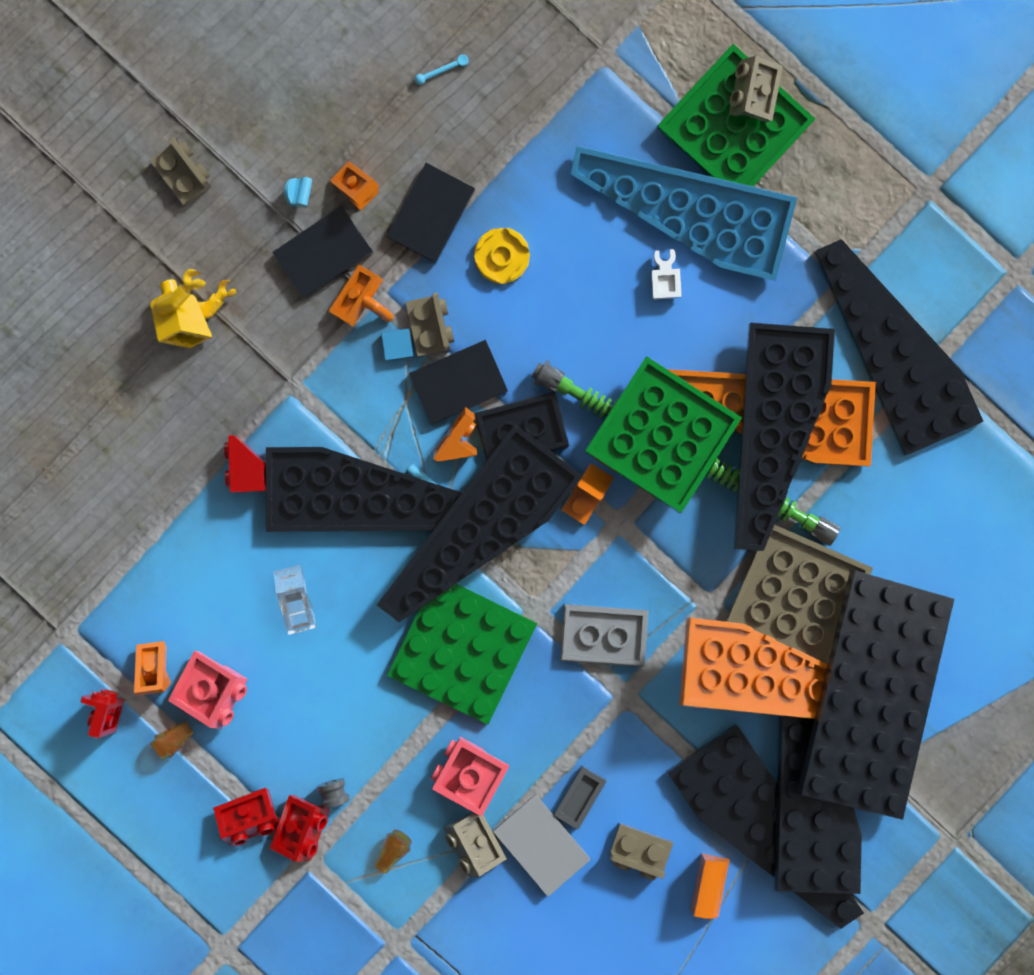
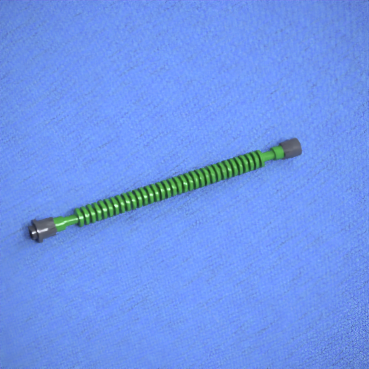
M547 360L545 364L539 362L531 376L536 379L533 385L538 386L539 384L554 393L557 391L565 396L569 394L581 401L580 408L583 409L584 405L587 404L586 411L589 412L591 408H594L593 415H596L599 411L598 418L600 419L603 418L604 414L606 417L608 416L616 401L611 406L612 399L608 398L604 402L606 396L602 394L600 399L597 398L600 393L598 391L592 395L593 388L590 387L586 392L573 384L574 381L564 376V372L551 366L550 361ZM716 458L707 472L706 478L710 479L714 475L712 478L713 482L716 483L720 479L718 482L720 486H723L726 482L724 488L729 490L732 486L731 492L735 493L738 490L737 475L739 470L735 468L731 472L733 468L731 465H728L725 469L726 463L722 461L718 465L720 459ZM786 497L777 517L780 518L782 515L781 520L787 521L788 518L802 524L801 527L811 533L812 537L831 546L837 538L841 527L822 516L816 517L811 513L805 514L795 508L796 502L794 500L789 503L790 498Z

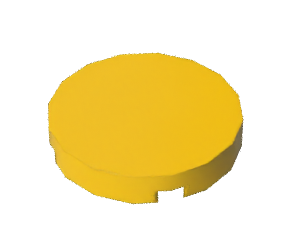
M496 228L489 230L481 236L476 244L474 258L477 269L484 278L492 283L507 284L523 276L529 265L530 253L528 243L521 234L509 228Z

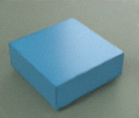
M410 329L381 333L386 361L414 357Z

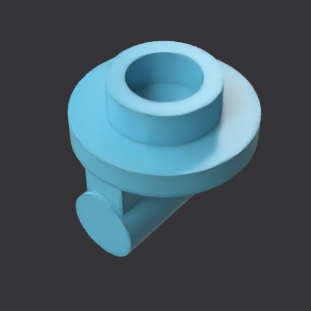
M302 177L301 179L292 178L287 181L283 194L290 206L307 207L312 179Z

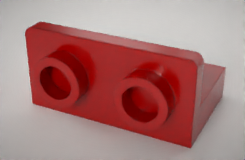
M101 689L100 692L93 691L92 694L81 697L80 703L96 707L95 710L91 711L87 721V726L90 727L89 736L101 738L116 732L125 699L117 697V692Z
M266 787L213 808L221 840L232 846L243 845L249 841V838L257 835L266 836L273 833L280 821L275 814L271 795Z
M289 795L270 849L295 862L311 861L318 850L321 832L327 825V816L330 808L323 809L322 806H316L296 795Z

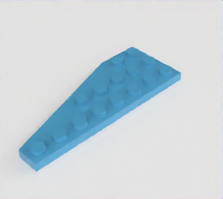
M576 147L571 175L608 196L622 207L632 211L638 217L670 237L688 246L694 252L701 254L720 268L776 281L798 197L590 148Z

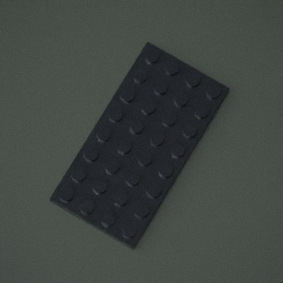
M850 570L798 785V794L903 820L953 608V598L856 570Z

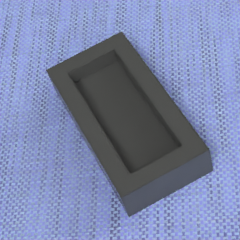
M582 765L554 812V816L578 830L607 780Z

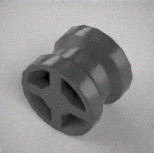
M344 778L334 779L317 786L318 792L323 797L321 803L323 809L336 807L350 801L349 794L344 791Z

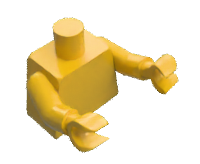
M189 269L184 273L183 285L177 286L176 280L173 279L160 283L162 295L153 299L150 303L158 341L192 348L212 338L205 319L214 316L224 303L225 297H232L236 294V289L226 291V285L231 280H222L219 283L217 293H213L206 302H198L196 297L190 293L193 288L201 289L206 284L201 279L192 281L194 276L202 274L196 270Z

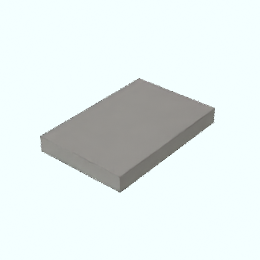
M564 604L560 661L645 667L649 610Z
M536 794L493 830L495 835L548 897L591 860Z

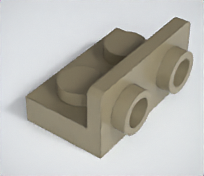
M758 56L741 60L735 71L736 81L734 91L730 97L729 115L738 116L743 114L765 123L772 121L783 66Z
M172 137L169 139L171 144L149 161L186 207L212 187L206 180L210 175L201 163L197 165L193 163L190 159L193 153L183 140L178 143Z
M433 293L430 297L407 301L406 306L417 356L423 357L450 351L449 343L454 342L451 326L446 327L443 316L448 315L445 298L439 299L438 293Z
M471 812L454 824H448L444 827L446 842L450 848L455 849L459 857L458 864L461 870L469 877H480L506 860L484 815L481 817Z
M619 822L608 855L610 860L614 861L613 865L617 868L628 871L631 867L639 870V874L645 878L655 880L656 877L664 879V869L673 846V841Z

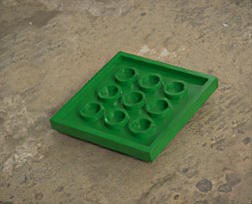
M732 44L657 125V129L708 176L754 187L816 118L780 86L772 121L765 123L743 114L738 116L729 115L730 97L734 91L736 81V68L741 60L749 58L736 45Z
M646 356L586 448L585 453L681 514L742 417Z
M456 583L419 609L387 676L488 725L536 628L537 622Z

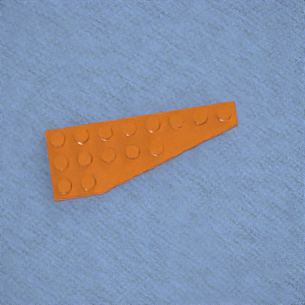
M667 369L742 417L745 374ZM832 379L831 388L826 395L822 410L815 422L811 437L802 456L803 460L817 464L871 466L876 382ZM742 419L740 420V422L734 430V432L741 434L742 430Z
M686 618L679 705L815 719L827 664L793 647H788L768 635H763L746 624Z

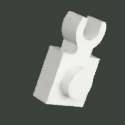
M673 249L670 250L669 260L662 261L659 257V250H656L653 260L659 267V270L651 271L652 299L681 298L680 269H672L671 266L676 258L675 251Z

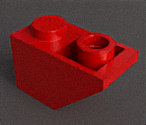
M228 435V442L224 443L225 459H229V470L225 471L226 487H230V492L233 493L266 492V462L238 436Z

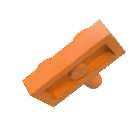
M361 265L357 266L329 309L331 314L352 327L365 308L372 311L386 323L391 322L394 318V315L389 310L372 299L383 279Z

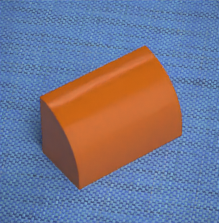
M701 853L690 907L694 917L707 919L719 917L730 863L728 858Z

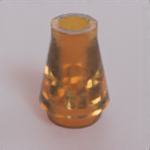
M184 720L180 724L155 735V739L150 744L159 757L165 760L168 757L172 758L194 732Z
M393 830L392 833L387 834L374 866L380 872L387 874L411 850V839L399 830Z

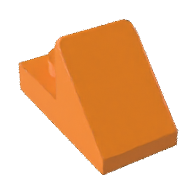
M350 161L329 180L359 210H362L379 192V185Z
M466 407L463 409L434 450V460L439 462L477 455L476 447L462 439L463 436L467 438L476 426L473 422L475 416L472 411Z
M590 463L561 511L585 525L598 503L602 500L614 477Z
M164 641L136 645L135 696L164 692L170 686L171 680L166 671L167 646Z

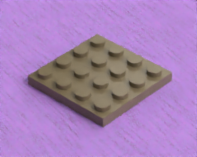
M774 525L764 551H755L725 622L746 624L763 635H768L788 647H793L828 664L850 570L871 574L873 567Z

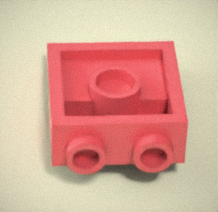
M194 651L168 701L208 727L222 729L223 726H227L232 721L234 712L231 710L236 701H240L247 692L245 684L248 679L230 667L219 664L202 652Z
M460 736L457 742L452 739L444 753V755L448 756V759L444 766L438 764L432 774L431 780L434 781L432 790L482 817L505 776L509 764L485 752V749Z

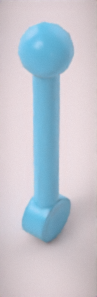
M462 54L452 63L424 75L417 74L414 81L416 84L422 85L425 80L457 66L465 67L469 62L468 57Z

